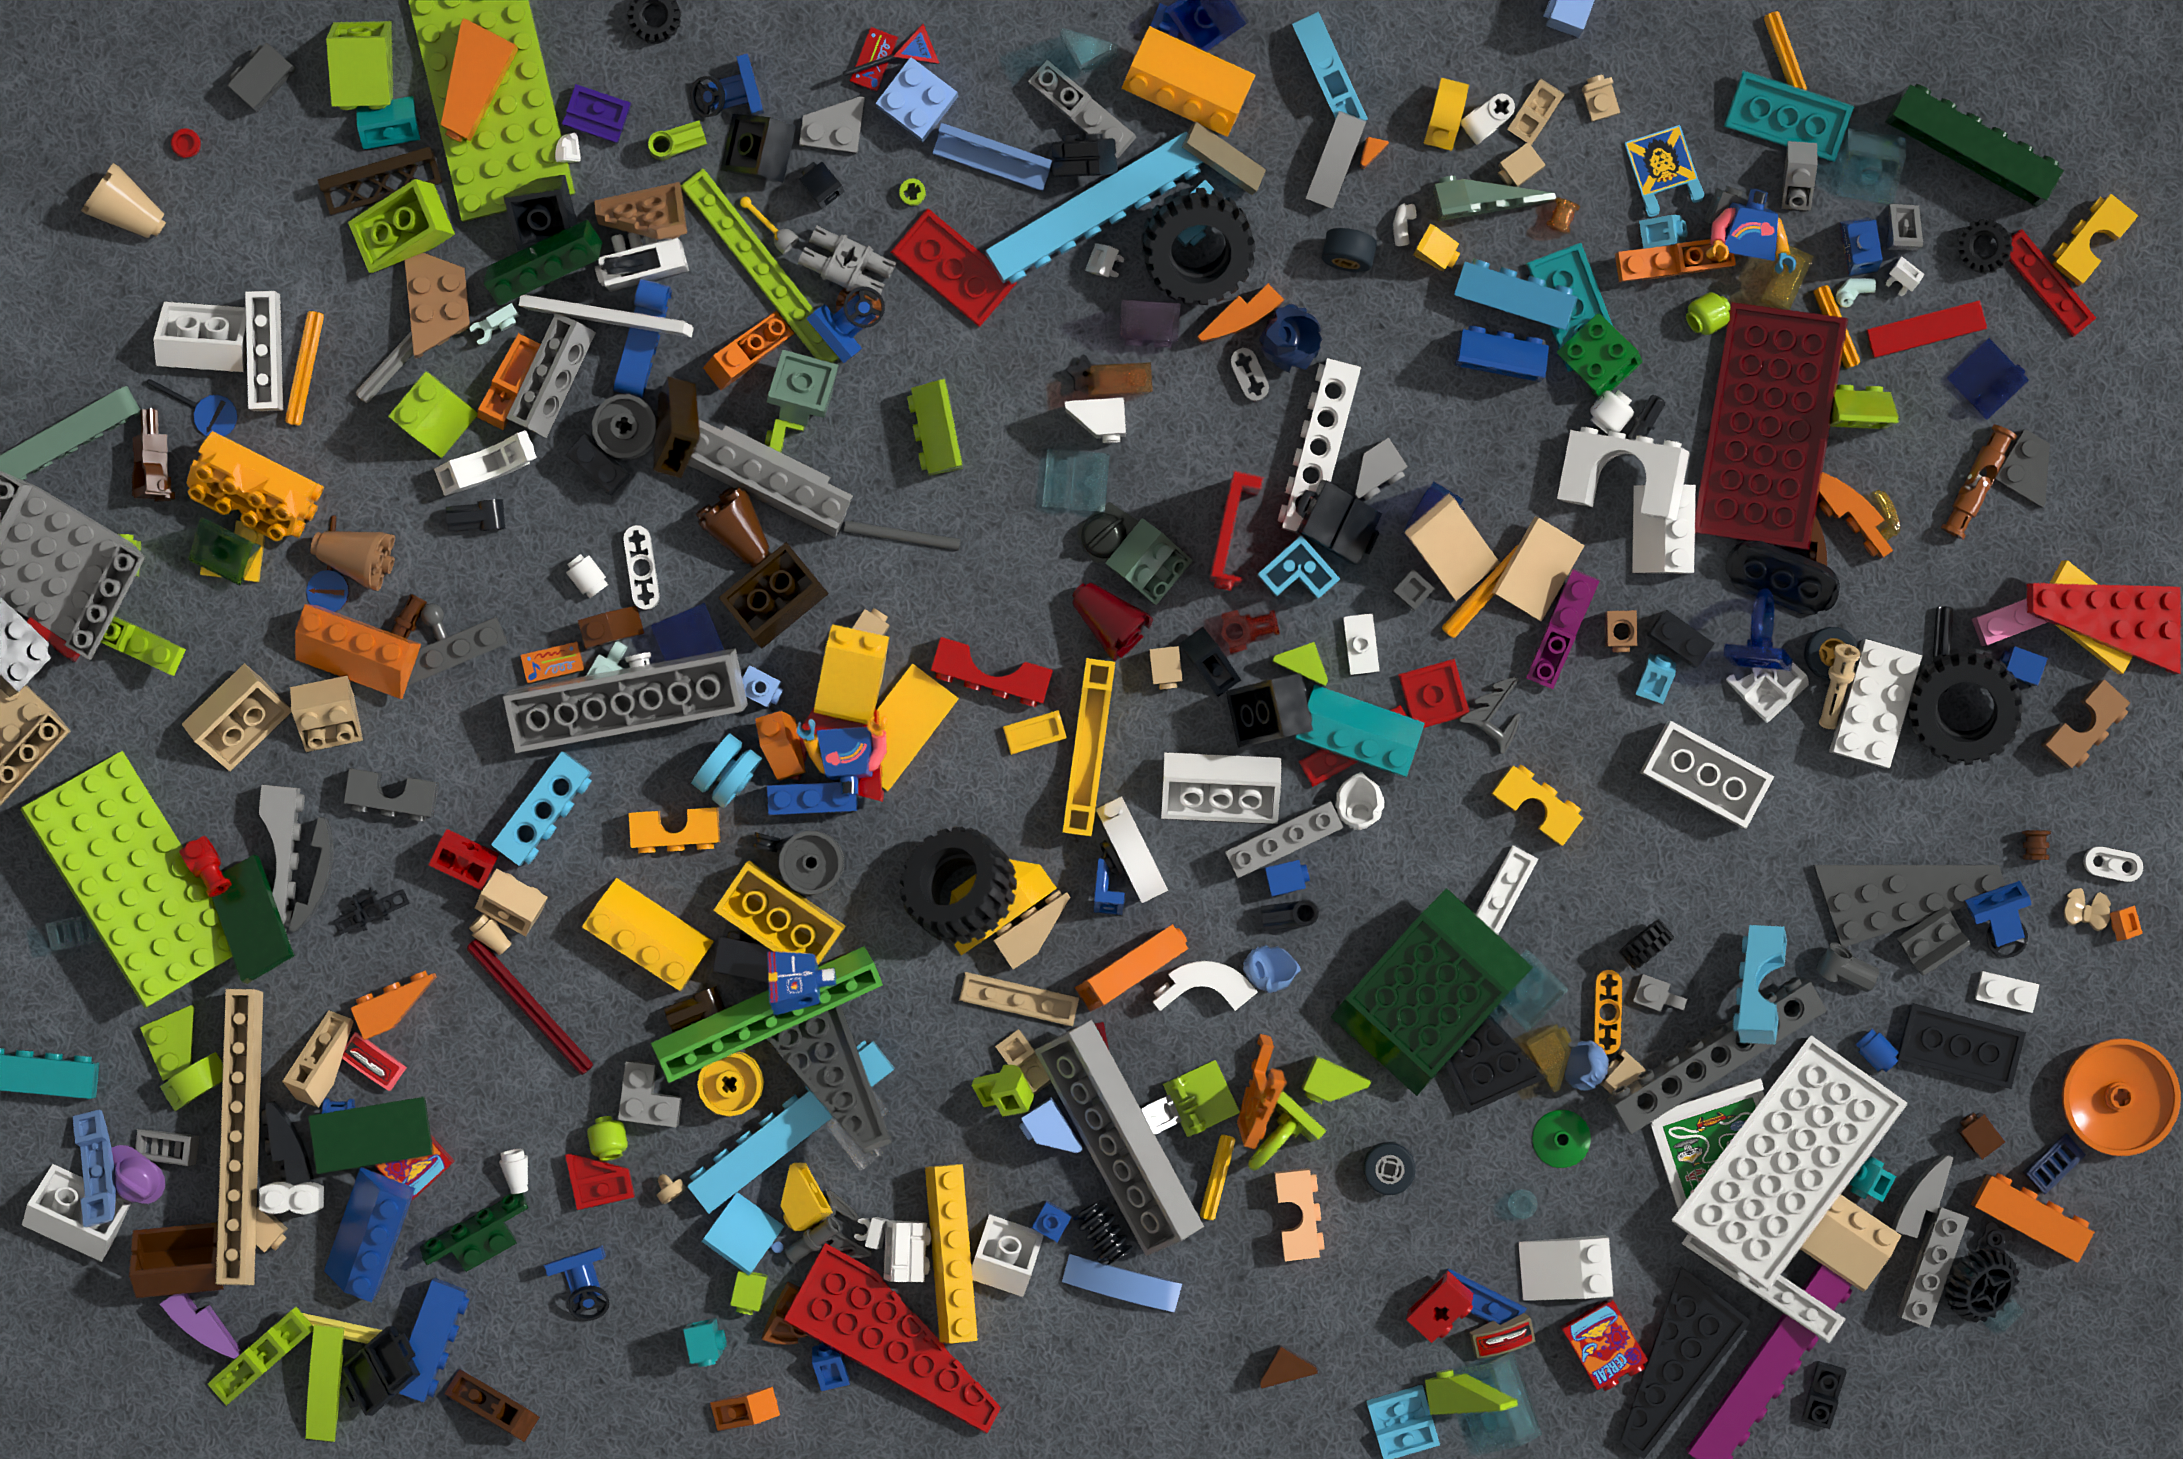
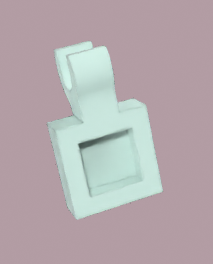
M510 303L486 317L487 319L472 324L469 329L471 332L477 329L484 330V337L477 341L479 345H484L490 341L493 330L500 328L501 331L512 327L517 323L515 318L520 316L515 306Z
M616 641L607 658L601 654L597 656L586 676L624 669L618 663L628 647Z

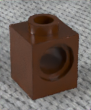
M1972 1112L1960 1121L1962 1126L1957 1129L1958 1133L1976 1157L1981 1160L2005 1143L1983 1113L1976 1115Z

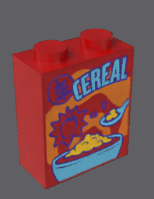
M432 1135L434 1155L375 1164L385 1177L416 1188L411 1201L455 1162Z
M1611 1297L1560 1326L1597 1390L1601 1388L1604 1391L1611 1389L1619 1383L1618 1378L1627 1373L1629 1376L1639 1373L1645 1368L1643 1364L1648 1362Z

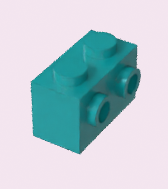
M713 1318L689 1323L683 1329L690 1364L698 1363V1367L716 1364L715 1361H718L717 1358H720L723 1350L727 1347L724 1329H718L717 1319Z

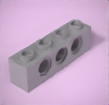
M555 313L506 419L547 438L596 332L575 320Z
M1329 801L1224 852L1236 877L1239 878L1344 827L1332 802Z
M1940 1206L1937 1213L1933 1212L1897 1312L1899 1317L1928 1328L1930 1327L1969 1217Z

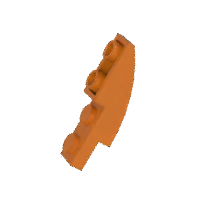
M1711 239L1615 253L1619 282L1641 279L1649 280L1732 267L1736 265L1734 253H1729L1727 258L1718 262L1719 255L1716 252L1715 256L1709 259L1706 256V252L1712 247Z
M1822 472L1818 495L1821 502L1818 504L1827 517L1833 515L1837 519L1846 513L1848 516L1845 520L1847 525L1855 534L1858 532L1862 534L1866 540L1863 545L1872 557L1877 555L1881 559L1892 552V548L1876 528V526L1884 521L1879 512L1853 488L1837 478Z

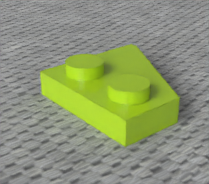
M193 1005L140 1027L163 1081L192 1065L193 1016L195 1014Z

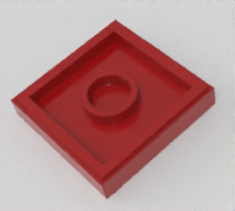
M1455 659L1398 674L1409 716L1412 719L1424 722V728L1460 718L1469 712Z

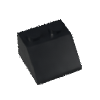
M733 114L720 170L765 181L783 183L796 126L771 117Z
M565 174L535 179L504 195V202L517 250H523L578 224Z

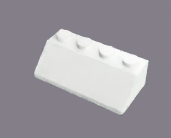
M1164 753L1161 819L1278 824L1281 758Z

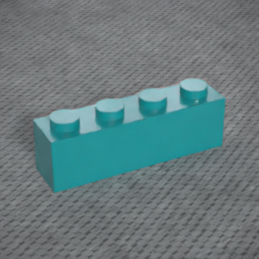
M0 1048L1 1091L87 1099L96 1098L99 1062H92V1056L74 1055V1060L63 1059V1054L45 1052V1057H35L34 1051L16 1050V1055L4 1054L5 1048Z

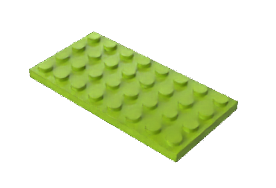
M408 0L462 222L506 212L504 195L538 178L565 174L570 195H576L568 162H556L555 158L556 146L562 135L529 0ZM463 18L515 44L518 47V51L471 141L462 139L460 143L445 135L447 130L441 126V120L460 25Z
M123 751L21 808L24 817L145 1009L233 957L213 899L208 897L206 893V885L202 878L195 877L187 867L179 853V850L183 848Z

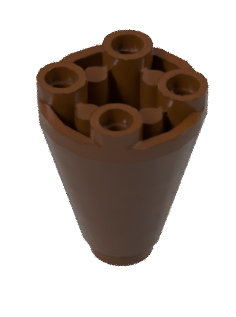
M731 486L718 496L719 502L712 507L708 504L696 513V516L699 518L697 522L703 530L745 564H750L752 568H755L771 555L768 550L769 545L748 493L744 488L737 487L734 489Z

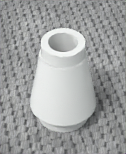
M512 1149L502 1152L499 1163L511 1194L528 1191V1156L524 1155L523 1149Z

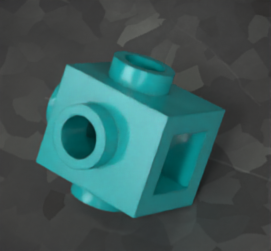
M1869 1155L1849 1182L1852 1186L1850 1192L1863 1199L1870 1195L1883 1202L1896 1176L1882 1169L1885 1163Z

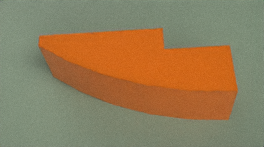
M1269 284L1248 303L1238 296L1197 339L1204 343L1245 330L1271 314L1284 302V299Z
M518 333L492 379L491 387L478 408L477 418L504 430L509 421L506 419L537 354L540 343Z

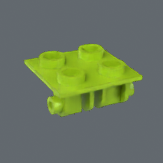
M1216 1060L1163 1084L1167 1095L1171 1096L1182 1120L1180 1123L1187 1137L1206 1130V1128L1240 1113Z

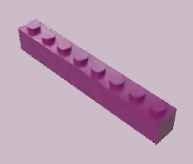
M1820 1262L1801 1287L1802 1290L1833 1311L1839 1302L1844 1304L1853 1291L1850 1288L1852 1286L1851 1283ZM1783 1313L1686 1448V1452L1695 1459H1733L1734 1457L1731 1454L1737 1445L1742 1447L1751 1434L1748 1431L1754 1421L1759 1423L1768 1410L1765 1406L1771 1398L1776 1399L1785 1386L1782 1384L1788 1374L1792 1376L1798 1370L1802 1363L1799 1358L1805 1350L1808 1352L1812 1350L1819 1337Z

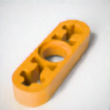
M1603 970L1595 979L1593 1042L1602 1047L1606 1055L1615 1053L1621 1044L1622 978L1613 970ZM1608 974L1617 982L1616 986H1611V996L1617 994V1001L1612 999L1599 1000L1600 994L1606 995V987L1601 985V980H1605ZM1607 1003L1612 1004L1616 1009L1615 1017L1608 1021L1603 1020L1599 1014L1601 1006ZM1599 1023L1604 1025L1616 1024V1030L1610 1029V1038L1615 1039V1044H1611L1607 1050H1605L1603 1044H1599V1038L1605 1037V1029L1599 1030Z

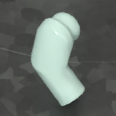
M1850 278L1846 280L1837 291V303L1841 307L1847 308L1853 304L1854 299L1859 293H1875V278Z

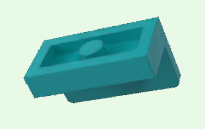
M413 96L392 99L391 104L386 105V108L383 109L357 106V129L363 150L421 140Z

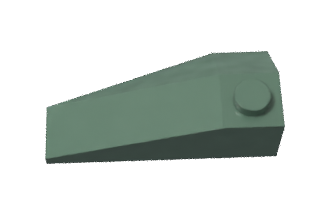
M1456 176L1439 178V183L1433 186L1439 221L1554 202L1556 199L1555 193L1467 179L1456 180Z

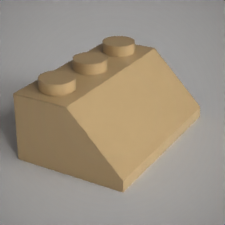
M244 663L182 723V726L194 742L227 770L231 771L291 713V708L258 674Z
M1840 1194L1801 1246L1800 1250L1864 1292L1891 1257L1902 1235Z

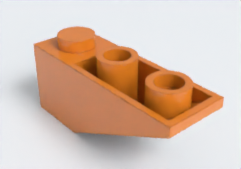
M775 311L714 354L703 369L717 387L723 390L790 338L794 332L780 314Z
M425 970L411 976V983L402 987L399 982L383 988L385 994L374 998L373 994L370 993L356 999L358 1005L351 1007L363 1039H369L395 1028L436 979V974L428 975Z

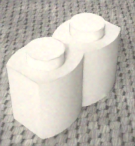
M273 1182L260 1188L259 1209L267 1213L277 1214L291 1210L299 1214H309L324 1207V1186L318 1183L304 1182L293 1186L286 1182Z

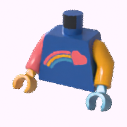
M1750 189L1747 205L1732 202L1730 207L1725 209L1713 221L1710 241L1712 247L1706 252V256L1709 259L1714 257L1716 252L1719 255L1718 262L1727 258L1729 253L1775 261L1776 257L1779 261L1775 265V271L1780 274L1783 271V264H1786L1789 269L1788 272L1791 274L1796 267V261L1792 256H1789L1790 250L1787 236L1778 213L1764 208L1767 192Z
M872 715L867 723V727L817 730V735L814 734L815 722L809 719V727L811 729L804 730L799 722L797 734L804 739L808 755L820 773L826 774V777L831 780L840 779L841 795H857L858 778L872 777L873 771L878 769L887 753L886 732L884 728L888 723V718L883 716L881 725H877L874 722V715Z

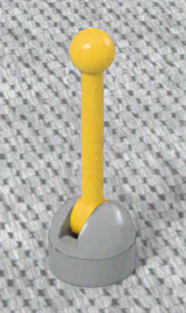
M745 196L740 199V205L743 208H748L775 234L773 238L774 245L783 255L798 242L799 237L789 229L778 230L751 204L749 197Z

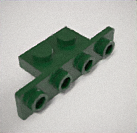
M523 1193L508 1194L500 1202L489 1208L481 1209L475 1216L453 1225L445 1233L428 1239L425 1244L420 1246L425 1264L429 1265L453 1252L465 1272L517 1244L514 1235L505 1221L528 1209L525 1195Z

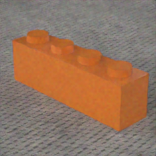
M1996 1173L1995 1177L1989 1174L1986 1175L1971 1203L1972 1206L2077 1263L2079 1262L2095 1233L2087 1228L2090 1224L2089 1222L2076 1215L2072 1219L2062 1214L2064 1210L2062 1207L2049 1200L2044 1205L2036 1200L2038 1194L2025 1187H2022L2021 1191L2011 1187L2012 1180L1999 1173Z

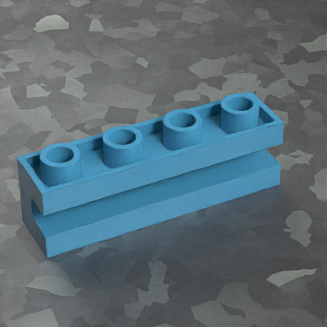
M1474 258L1472 263L1464 262L1455 290V296L1565 331L1568 330L1573 308H1575L1578 299L1577 296L1572 295L1573 289L1561 285H1556L1555 289L1544 286L1545 280L1529 276L1527 281L1516 278L1518 273L1516 271L1501 267L1500 271L1497 272L1488 269L1490 263Z

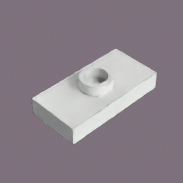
M1373 613L1343 617L1350 675L1379 672Z

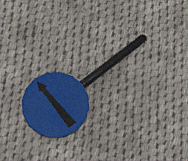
M151 379L147 380L148 385L194 408V423L205 436H209L212 431L226 436L234 429L237 422V410L234 404L226 397L210 395L203 398L197 404Z

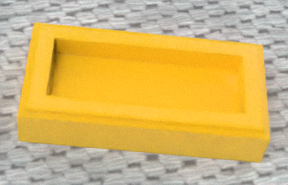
M1059 710L1003 726L1011 755L1067 738Z

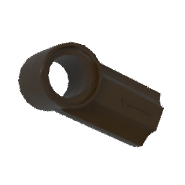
M717 986L692 995L693 998L664 1009L673 1032L725 1010Z

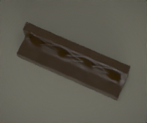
M430 146L317 179L320 190L324 193L330 216L380 202L397 191L385 185L391 174L398 172L408 177L403 185L405 186L411 180L416 179L413 176L417 168L427 163L431 164L435 179L425 182L434 185L442 184L435 155ZM413 168L410 174L404 172V170ZM385 176L382 182L375 180L376 178ZM372 181L379 185L373 197L365 198L357 193L363 182ZM356 185L354 191L347 188L349 186ZM383 188L390 191L384 194H380ZM344 189L351 193L346 205L334 207L330 192ZM355 196L358 197V198H360V199H362V200H360V201H356V202H353V203H352V201L354 200Z

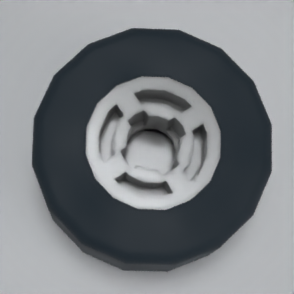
M1383 1142L1375 1145L1367 1152L1363 1161V1175L1368 1185L1374 1191L1383 1195H1397L1404 1192L1412 1184L1416 1175V1164L1413 1156L1404 1146L1395 1142Z

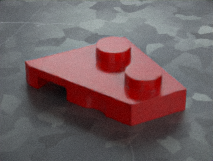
M571 1153L565 1155L577 1210L635 1197L629 1168Z

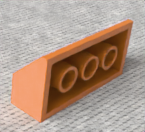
M304 605L295 631V660L340 677L348 676V679L399 699L403 698L421 647L420 643L317 605Z

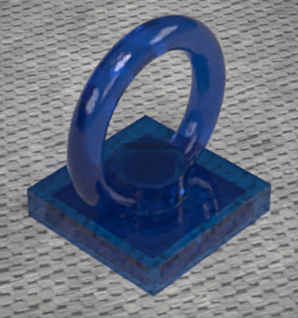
M1762 588L1755 597L1751 617L1750 639L1747 640L1746 646L1725 644L1723 655L1733 666L1792 671L1793 659L1784 649L1773 648V642H1771L1774 627V598L1769 589Z

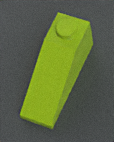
M1453 1369L1437 1371L1436 1377L1425 1380L1430 1415L1503 1411L1518 1406L1515 1398L1466 1373L1454 1374Z

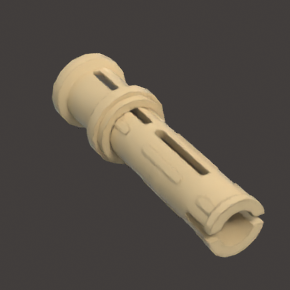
M1839 644L1834 649V664L1828 671L1831 681L1819 720L1820 726L1826 729H1835L1837 727L1847 686L1855 677L1853 669L1855 662L1859 660L1861 654L1859 649L1852 645ZM1837 694L1834 707H1832L1834 695Z

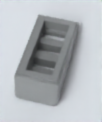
M137 1129L135 1150L150 1161L183 1166L196 1165L199 1136ZM147 1137L152 1138L151 1154L146 1153ZM159 1139H163L162 1155H158ZM171 1140L175 1141L174 1156H170Z

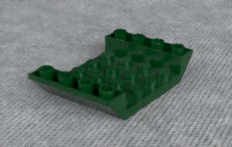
M1446 888L1348 994L1331 1018L1411 1092L1418 1096L1437 1075L1438 1071L1534 967Z

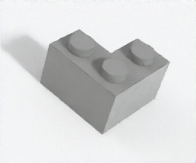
M628 1060L625 1063L618 1120L677 1127L680 1120L682 1096L654 1093L657 1064Z

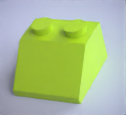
M1315 1055L1301 1088L1306 1091L1305 1096L1322 1104L1324 1099L1331 1102L1368 1088L1371 1081L1366 1077Z

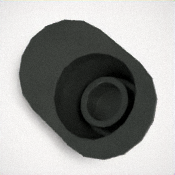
M1109 502L1099 508L1081 525L1077 535L1093 562H1106L1139 521Z

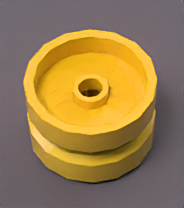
M738 1051L701 1069L697 1083L699 1096L706 1107L716 1114L729 1117L743 1114L752 1108L762 1095L764 1086L762 1069L755 1059L744 1052ZM734 1077L737 1080L735 1088L727 1086L726 1080L728 1078Z

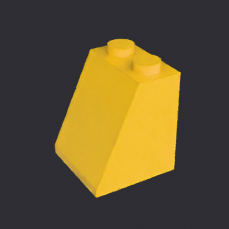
M832 624L825 649L813 713L863 724L868 723L871 716L874 715L882 684L889 643L888 636Z

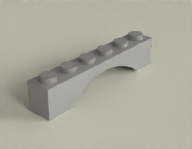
M261 785L259 815L268 828L276 854V879L272 894L287 932L293 915V911H289L290 899L295 898L296 882H292V871L297 870L299 863V853L294 852L295 841H300L302 824L297 823L298 812H303L305 796L300 794V788Z

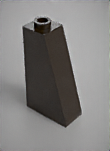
M667 377L658 396L653 471L682 478L700 440L696 385Z

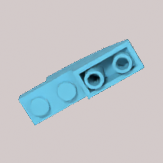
M1319 12L1292 23L1335 119L1338 112L1342 111L1362 120H1368Z

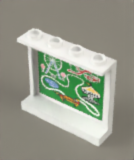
M1756 1077L1685 1100L1650 1122L1678 1211L1765 1097L1761 1078Z

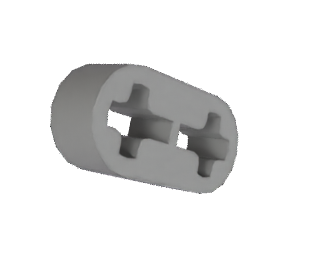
M1247 348L1236 350L1231 356L1230 363L1243 394L1251 401L1264 399L1268 394L1269 385L1256 355ZM1243 353L1245 357H1251L1252 361L1248 363L1251 370L1250 373L1246 374L1243 366H1236L1235 362L1239 360V354ZM1252 375L1257 384L1263 383L1264 385L1260 390L1261 395L1256 396L1254 392H1248V388L1251 387L1248 377Z

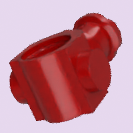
M205 835L197 840L188 842L184 848L179 850L184 862L194 876L202 878L207 887L206 893L208 897L218 896L227 891L232 885L230 880L225 879L220 871L221 859Z

